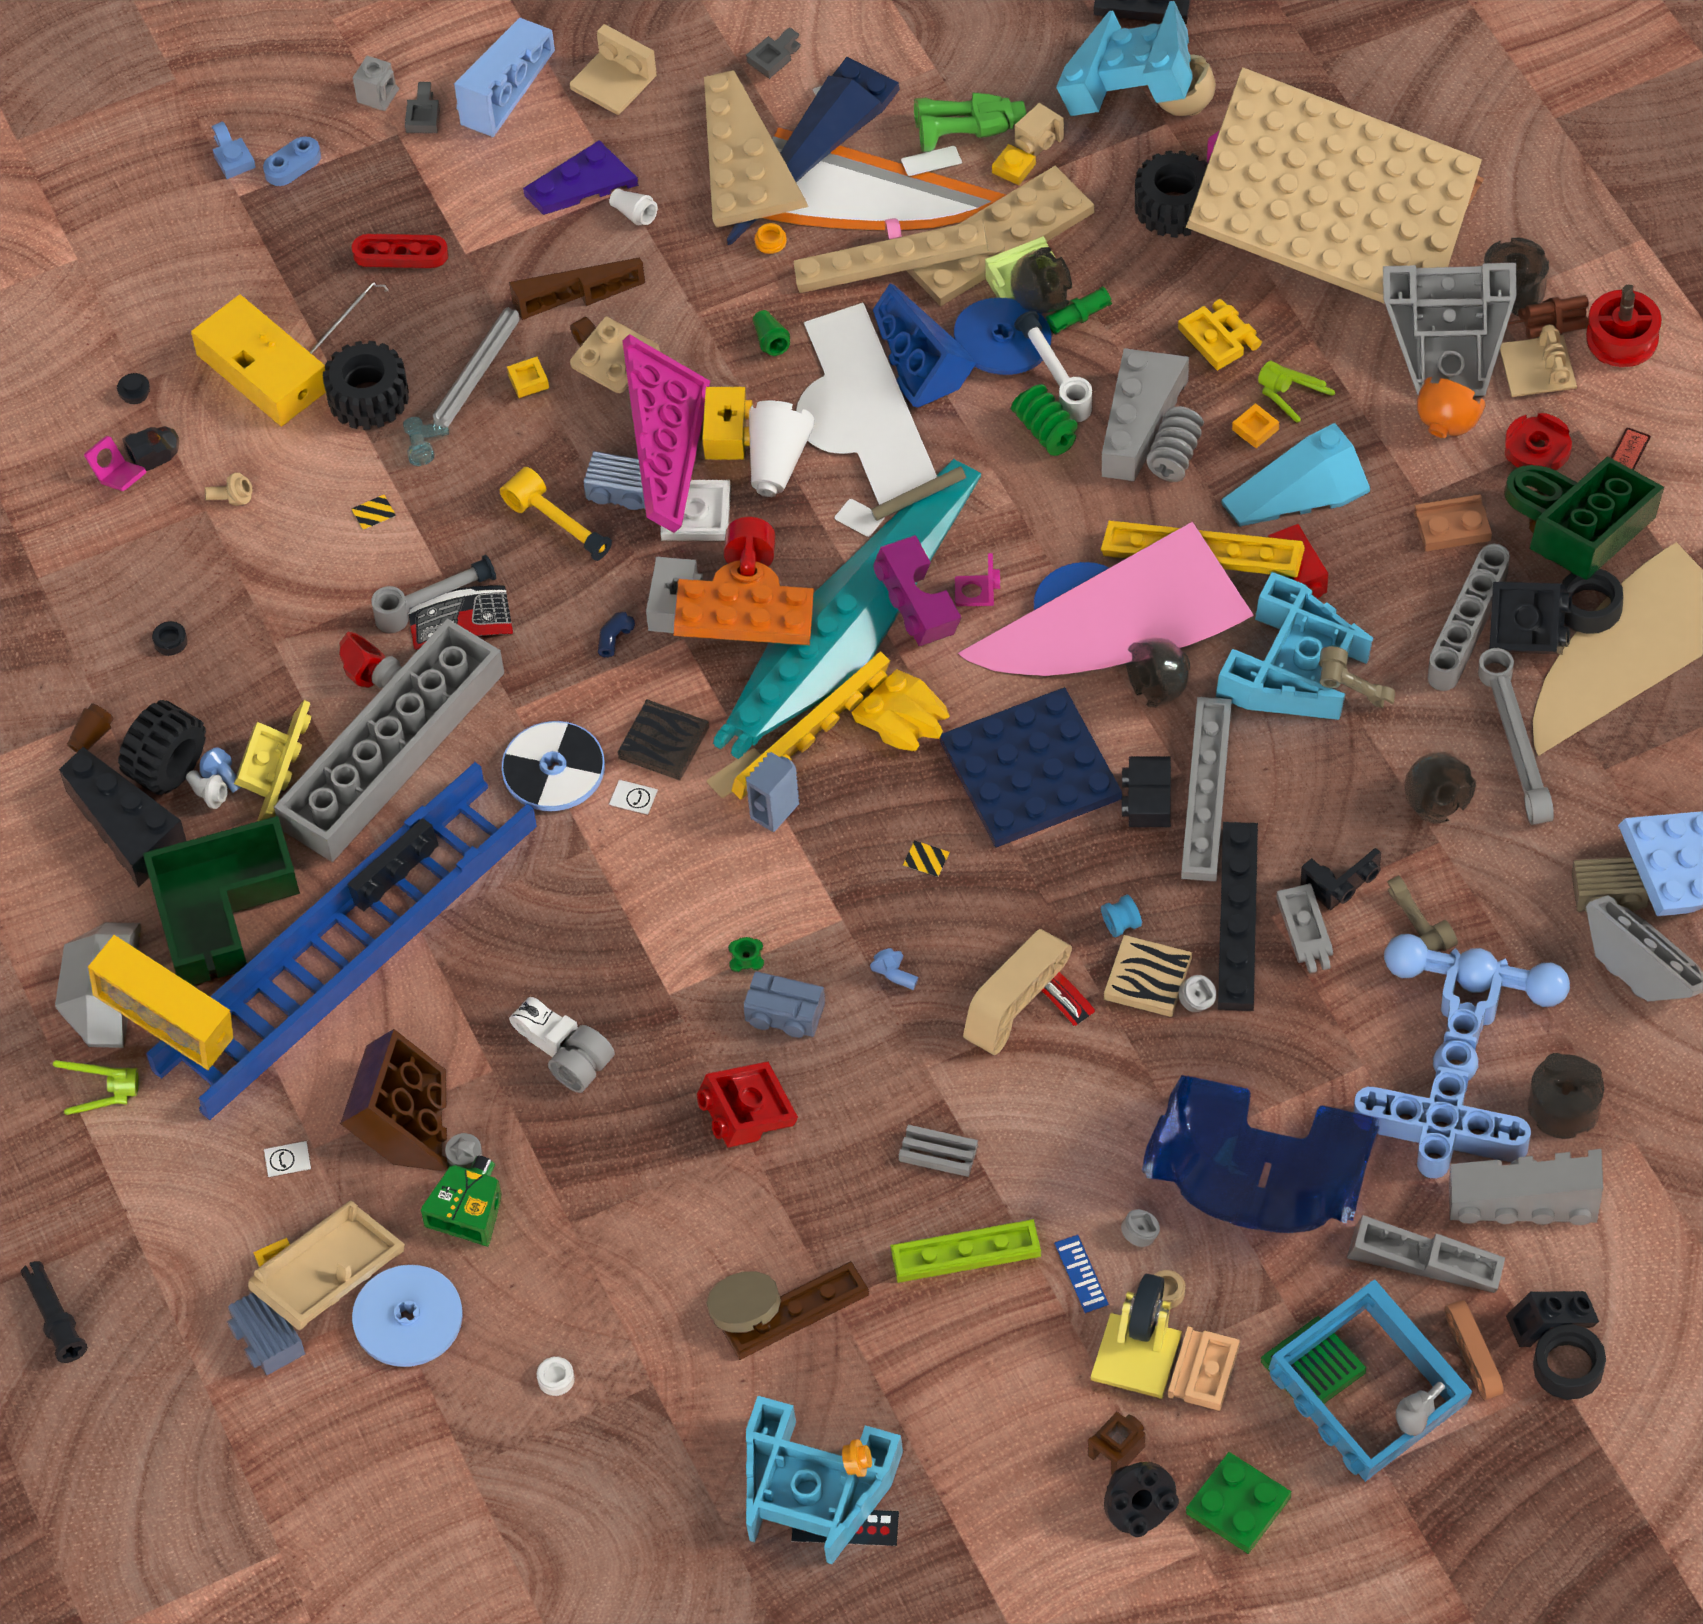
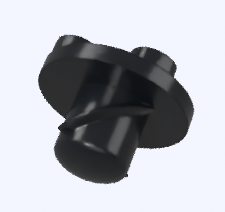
M1139 1462L1117 1469L1110 1478L1104 1498V1510L1109 1521L1118 1530L1129 1533L1133 1537H1142L1149 1530L1157 1527L1179 1504V1498L1176 1495V1485L1172 1476L1162 1466L1153 1462Z

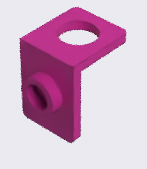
M109 436L102 438L84 454L100 483L120 491H125L147 472L144 467L125 461L114 441ZM107 448L112 454L111 462L105 467H100L97 463V455L102 449Z
M988 553V575L955 577L956 606H994V589H1000V569H993V553ZM975 584L982 591L977 597L969 598L962 593V589L966 585Z

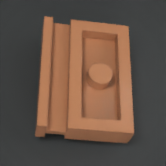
M1481 494L1415 505L1414 514L1418 520V528L1425 552L1491 541L1492 531L1485 508L1482 505Z

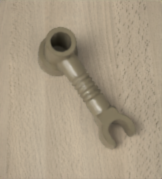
M1334 646L1321 649L1319 665L1322 667L1320 684L1322 686L1337 688L1343 684L1367 696V699L1379 708L1384 707V700L1394 704L1395 690L1393 688L1372 684L1347 671L1348 652Z
M1399 875L1387 881L1390 887L1387 889L1390 896L1406 913V916L1420 935L1419 938L1422 939L1428 950L1437 952L1442 949L1447 951L1458 945L1457 937L1446 920L1433 926L1429 925L1412 899L1405 882Z

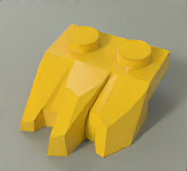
M898 669L889 675L851 712L856 723L879 732L884 743L898 749L910 751L917 750L919 747L917 740L921 737L939 739L943 730L938 721L946 720L950 717L944 703L921 679Z

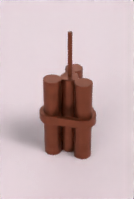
M1586 295L1565 299L1552 297L1542 303L1527 305L1526 308L1519 309L1518 311L1520 320L1510 321L1507 325L1524 322L1528 339L1540 338L1542 328L1546 325H1553L1559 330L1560 335L1566 332L1587 329L1589 324L1586 316V308L1589 306L1588 297Z

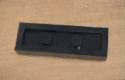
M422 818L347 884L354 905L364 912L373 903L378 902L393 885L404 879L409 871L433 853L434 849L439 845L432 824Z

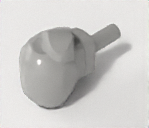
M1437 1382L1428 1393L1419 1390L1399 1402L1395 1416L1402 1432L1410 1436H1417L1424 1431L1428 1417L1435 1411L1434 1399L1445 1389L1443 1383Z

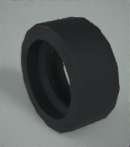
M1599 569L1587 580L1572 572L1562 580L1561 584L1566 586V592H1571L1572 596L1583 590H1595L1602 592L1611 600V603L1606 608L1598 611L1582 610L1572 604L1571 612L1565 613L1564 623L1575 631L1586 634L1600 633L1610 629L1619 621L1623 611L1624 597L1623 587L1617 577L1606 570Z
M1574 1324L1554 1327L1546 1331L1538 1340L1533 1360L1535 1378L1545 1391L1555 1397L1566 1400L1581 1399L1593 1393L1601 1383L1606 1363L1605 1349L1597 1335L1585 1327ZM1571 1345L1579 1347L1590 1356L1591 1369L1587 1375L1581 1378L1568 1379L1561 1377L1548 1366L1547 1358L1549 1352L1558 1346Z

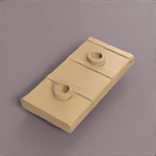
M348 1201L255 1270L254 1276L249 1279L248 1288L296 1329L301 1330L308 1322L338 1302L340 1298L361 1282L366 1281L386 1263L403 1253L405 1244L361 1210L358 1205Z

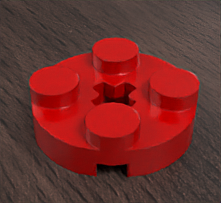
M1538 413L1537 417L1527 418V415L1520 416L1507 429L1505 457L1517 468L1537 465L1558 470L1568 461L1571 455L1572 440L1569 436L1570 430L1562 420L1547 413ZM1531 441H1545L1544 447H1535L1531 443Z

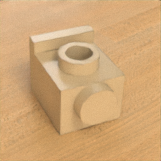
M1038 103L1015 124V146L1034 156L1039 155L1043 150L1049 149L1054 140L1061 142L1064 139V118L1041 103Z

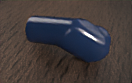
M626 612L615 613L601 627L598 644V654L605 658L614 656L616 636L621 631L629 634L634 629L635 620L632 616H627Z

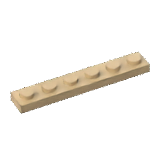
M983 219L794 260V268L799 293L983 254L989 252L985 226Z

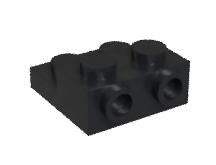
M1493 582L1489 649L1500 648L1507 652L1563 655V647H1568L1570 644L1569 626H1564L1565 613H1570L1572 609L1571 592H1566V586L1561 583Z

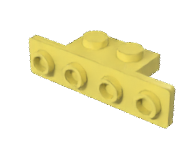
M303 700L295 711L287 734L259 722L253 727L234 784L265 797L257 821L276 816L274 806L280 800L278 799L280 791H285L292 776V772L288 771L290 762L294 763L302 747V744L297 742L299 735L306 732L311 721V716L307 714L310 702Z

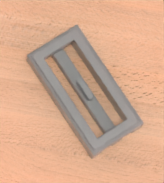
M908 1125L906 1137L903 1139L902 1149L899 1152V1161L969 1177L978 1148V1140ZM912 1148L916 1150L930 1152L932 1155L935 1156H947L965 1160V1163L955 1162L947 1159L911 1152L910 1149Z

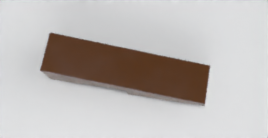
M638 257L511 281L509 286L512 303L521 319L524 320L582 297L586 306L644 284L645 276L643 262Z

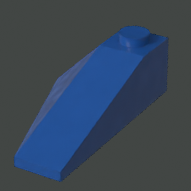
M889 283L873 308V312L882 339L888 342L891 351L888 358L890 364L896 366L899 375L896 381L899 388L910 403L919 408L959 390L970 375L976 362L960 343L900 289Z

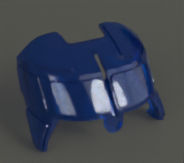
M1181 1075L1170 1094L1166 1113L1160 1116L1146 1147L1142 1172L1146 1174V1178L1175 1182L1181 1195L1194 1207L1209 1216L1245 1228L1276 1233H1297L1319 1228L1331 1218L1343 1223H1347L1348 1220L1353 1221L1366 1166L1380 1131V1126H1378L1379 1118L1322 1105L1317 1109L1310 1133L1306 1138L1300 1139L1276 1134L1249 1126L1247 1121L1251 1098L1249 1089ZM1265 1162L1272 1164L1265 1188L1259 1187Z

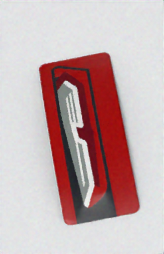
M1060 972L1041 990L1073 1026L1078 1025L1095 1012V1009Z

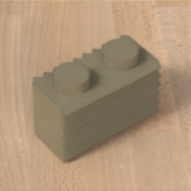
M1631 856L1574 860L1572 882L1578 912L1586 911V906L1590 901L1607 895L1615 899L1618 905L1626 907L1631 911L1647 907L1649 897Z

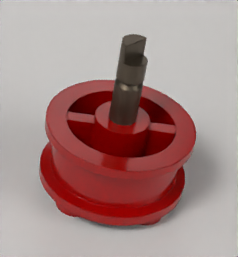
M1625 285L1621 290H1613L1601 295L1594 301L1589 310L1586 342L1592 354L1602 363L1617 367L1636 366L1646 362L1658 347L1659 331L1662 323L1661 312L1652 299L1640 292L1633 291V285Z

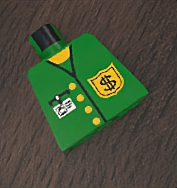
M476 1156L470 1170L457 1165L450 1166L421 1208L424 1226L488 1247L502 1195L499 1180L491 1176L495 1163L484 1156Z

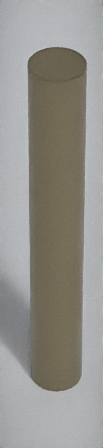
M961 466L872 508L871 512L875 520L878 521L965 479L966 475Z

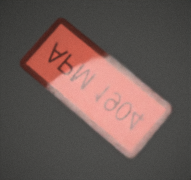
M1627 427L1611 458L1634 470L1651 436Z

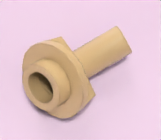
M235 472L227 477V486L205 487L204 494L205 500L228 499L229 504L238 506L250 502L253 489L248 478L244 477L241 473Z

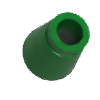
M761 310L753 316L752 321L761 350L771 356H779L786 352L790 346V333L769 311Z

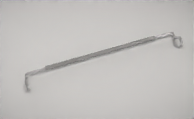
M373 282L313 347L310 353L318 348L373 285L375 287H384L386 289L384 290L385 292L388 291V288L385 285H376Z

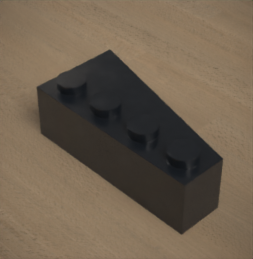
M84 747L59 769L67 794L86 819L92 823L104 843L108 844L114 852L116 859L126 868L138 888L149 878L143 853L187 841L182 822L179 818Z

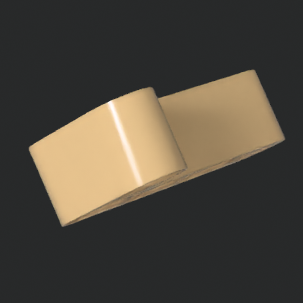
M1042 929L1037 930L976 992L969 1006L963 1033L964 1039L992 1055H997L1009 1038L1013 1019L1062 970L1070 957L1072 946Z

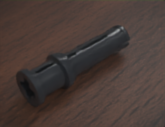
M30 1262L29 1264L34 1273H30L25 1265L21 1270V1275L25 1279L45 1320L43 1331L46 1337L52 1339L56 1350L54 1354L57 1360L61 1363L73 1362L85 1354L88 1348L84 1339L79 1338L75 1330L76 1322L74 1317L64 1311L42 1262Z

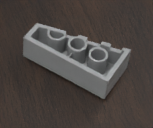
M1124 348L1102 449V477L1135 481L1147 459V455L1151 451V446L1159 431V426L1163 421L1165 412L1175 407L1178 395L1188 383L1189 357Z

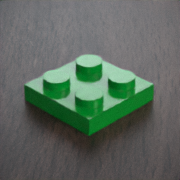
M1228 1452L1186 1507V1514L1249 1554L1291 1499L1292 1491L1231 1452Z

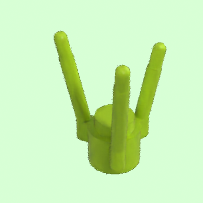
M1271 360L1263 366L1258 376V383L1265 386L1262 394L1271 398L1296 423H1299L1301 418L1277 394L1279 391L1286 392L1292 381L1330 396L1335 395L1333 389L1325 387V381L1285 368Z
M58 1060L53 1062V1066L57 1068L106 1075L107 1092H114L115 1095L66 1108L64 1110L66 1115L114 1104H128V1096H137L138 1068H111Z

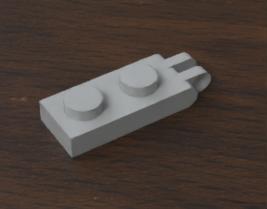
M1306 884L1277 891L1276 899L1298 963L1305 962L1309 973L1317 972L1315 959H1319L1322 970L1330 969L1328 956H1333V948L1312 885Z

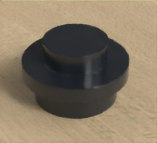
M131 373L119 380L117 391L120 398L125 402L139 404L146 400L150 392V384L144 375Z

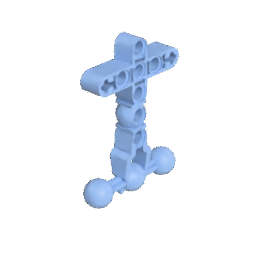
M1400 934L1392 938L1384 951L1386 966L1392 974L1400 978H1413L1425 970L1447 975L1441 1003V1012L1448 1018L1447 1031L1444 1035L1443 1044L1438 1047L1433 1056V1067L1436 1076L1433 1081L1430 1098L1377 1087L1362 1088L1357 1092L1354 1101L1353 1121L1355 1125L1365 1132L1419 1143L1417 1167L1419 1172L1428 1178L1437 1179L1447 1173L1453 1150L1507 1162L1517 1160L1518 1157H1525L1528 1152L1531 1135L1529 1124L1524 1119L1516 1116L1463 1106L1465 1092L1467 1091L1468 1081L1472 1079L1479 1067L1476 1046L1483 1026L1490 1025L1495 1019L1501 986L1526 991L1531 1001L1541 1007H1554L1563 1002L1569 993L1570 980L1567 973L1561 966L1554 963H1540L1531 970L1510 967L1506 958L1497 962L1491 952L1482 948H1471L1462 954L1456 948L1450 954L1428 950L1422 939L1413 934ZM1456 981H1458L1463 989L1472 993H1483L1490 988L1488 1000L1479 1001L1477 1006L1470 1002L1461 1004L1460 998L1454 995ZM1465 1029L1468 1030L1470 1033L1461 1034L1456 1030ZM1459 1060L1462 1062V1064L1454 1065L1449 1061ZM1446 1090L1452 1091L1455 1095L1447 1096L1442 1092ZM1408 1114L1413 1118L1404 1120L1399 1115ZM1445 1122L1449 1126L1439 1127L1436 1126L1434 1123ZM1479 1129L1484 1134L1476 1135L1470 1132V1130ZM1437 1153L1442 1157L1433 1159L1428 1157L1427 1154Z

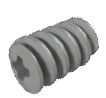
M1182 406L1172 407L1165 412L1163 421L1159 426V431L1155 436V441L1151 446V451L1147 455L1146 462L1149 469L1159 478L1170 482L1182 481L1185 477V470L1189 467V460L1193 457V450L1197 447V440L1202 434L1200 427L1204 424L1202 417L1197 412Z

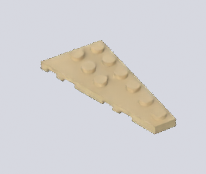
M732 70L704 77L712 219L716 228L808 207L801 190L736 72Z

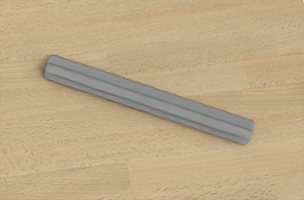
M508 307L502 311L434 412L433 422L435 425L446 428L451 424L520 321L517 310H512Z

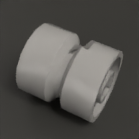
M580 1025L566 1041L568 1048L561 1047L548 1062V1068L555 1078L564 1086L577 1093H582L595 1079V1071H601L615 1055L614 1049L607 1039L598 1031L586 1025Z

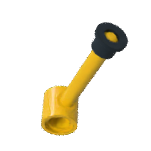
M523 467L500 488L501 497L511 509L517 513H523L528 507L534 506L584 543V548L591 553V557L595 561L602 559L610 550L612 540L609 537H602L597 532L591 533L542 496L546 492V485L542 478L531 468Z

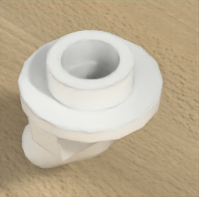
M192 770L186 775V779L193 791L204 799L209 808L217 809L226 800L227 785L223 782L221 776L212 775L209 778H202L196 770Z

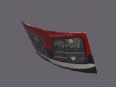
M504 585L457 588L410 608L408 613L415 650L420 649L447 618L476 636L513 634L507 593Z

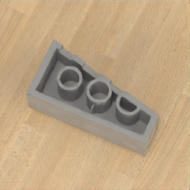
M1602 1149L1588 1150V1157L1571 1158L1570 1152L1555 1153V1160L1541 1162L1534 1160L1533 1156L1518 1157L1510 1165H1502V1162L1498 1159L1451 1164L1449 1175L1450 1220H1459L1467 1224L1478 1221H1497L1501 1224L1531 1221L1539 1225H1546L1552 1222H1570L1574 1225H1586L1590 1222L1597 1223L1603 1192Z

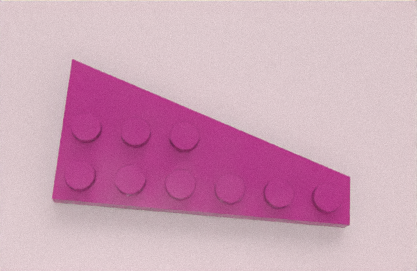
M629 334L622 340L646 517L675 533L682 527L704 416L706 387L710 386V380Z

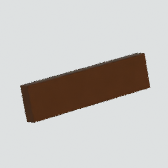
M852 1261L780 1296L779 1310L766 1324L762 1325V1322L753 1325L754 1330L748 1332H728L722 1330L738 1359L741 1360L869 1296V1289Z

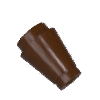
M91 703L88 709H83L67 742V746L76 753L82 747L89 750L112 728L110 724L114 718L102 707Z

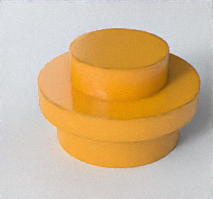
M775 223L762 225L754 238L757 249L767 254L781 251L787 243L786 233Z
M859 1439L851 1440L850 1444L843 1446L842 1458L847 1474L865 1477L867 1468L872 1466L869 1447L867 1445L863 1446Z

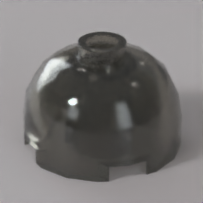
M1041 247L1026 253L1018 259L1011 271L1010 285L1012 295L1023 309L1035 311L1037 314H1047L1062 310L1070 302L1066 300L1067 290L1072 288L1070 271L1063 258L1056 259L1050 253L1051 248Z
M1153 637L1134 642L1128 647V651L1132 653V661L1126 663L1129 680L1137 696L1144 694L1148 700L1146 704L1148 707L1156 708L1168 704L1179 697L1186 689L1190 660L1186 653L1182 652L1172 641Z
M1446 752L1429 753L1419 758L1409 769L1404 782L1407 802L1424 821L1433 824L1449 821L1447 816L1453 814L1458 808L1462 810L1467 808L1474 796L1476 780L1472 777L1469 766L1458 757Z

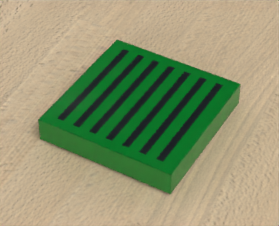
M1319 1315L1261 1356V1363L1269 1372L1268 1368L1272 1356L1321 1320ZM1335 1333L1291 1365L1323 1404L1366 1374V1367Z

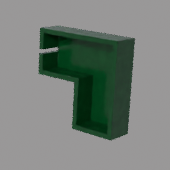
M278 816L143 853L175 973L191 985L210 981V974L217 973L218 978L235 974L247 964L233 912L300 894Z

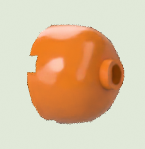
M1432 377L1424 380L1417 398V411L1422 422L1429 427V433L1445 439L1447 435L1459 436L1466 434L1476 426L1486 407L1485 401L1482 398L1480 403L1473 399L1474 391L1448 379L1440 378L1438 384L1431 383Z

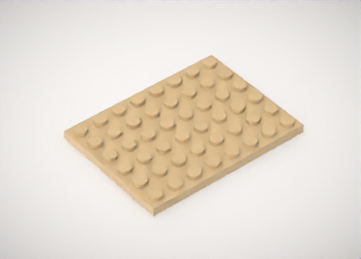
M1242 67L1186 228L1384 303L1383 266L1416 265V268L1448 267L1482 159Z

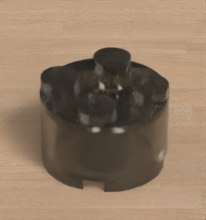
M1519 237L1511 238V242L1501 244V241H1498L1491 245L1485 253L1483 264L1516 263L1517 296L1511 313L1519 316V309L1526 308L1527 305L1541 303L1546 294L1549 273V260L1547 261L1542 247L1529 239Z
M1560 1053L1548 1055L1545 1061L1533 1073L1528 1100L1530 1116L1532 1115L1537 1122L1538 1128L1552 1137L1561 1139L1574 1138L1579 1133L1591 1130L1600 1117L1604 1095V1081L1601 1069L1598 1065L1576 1055Z

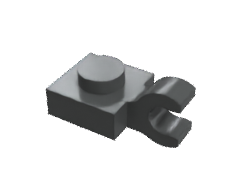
M788 28L775 41L769 36L766 37L746 54L747 63L770 79L791 61V54H794L801 47V44L796 41L799 33L792 28Z
M418 82L417 100H407L406 133L438 132L440 105L439 100H433L431 82Z

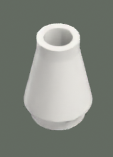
M618 188L612 192L609 199L612 207L618 209L636 225H649L656 217L658 206L649 195L623 191Z

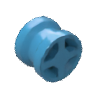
M1128 894L1120 897L1119 901L1115 904L1106 903L1101 906L1103 920L1109 932L1115 938L1121 936L1124 930L1128 928L1136 929L1142 926L1139 910Z

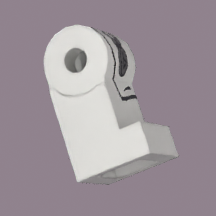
M528 997L509 1017L510 1023L520 1034L528 1038V1041L551 1057L561 1047L568 1048L566 1041L578 1028L576 1021L566 1015L564 1017L559 1016L534 997ZM566 1038L565 1043L560 1046V1043Z

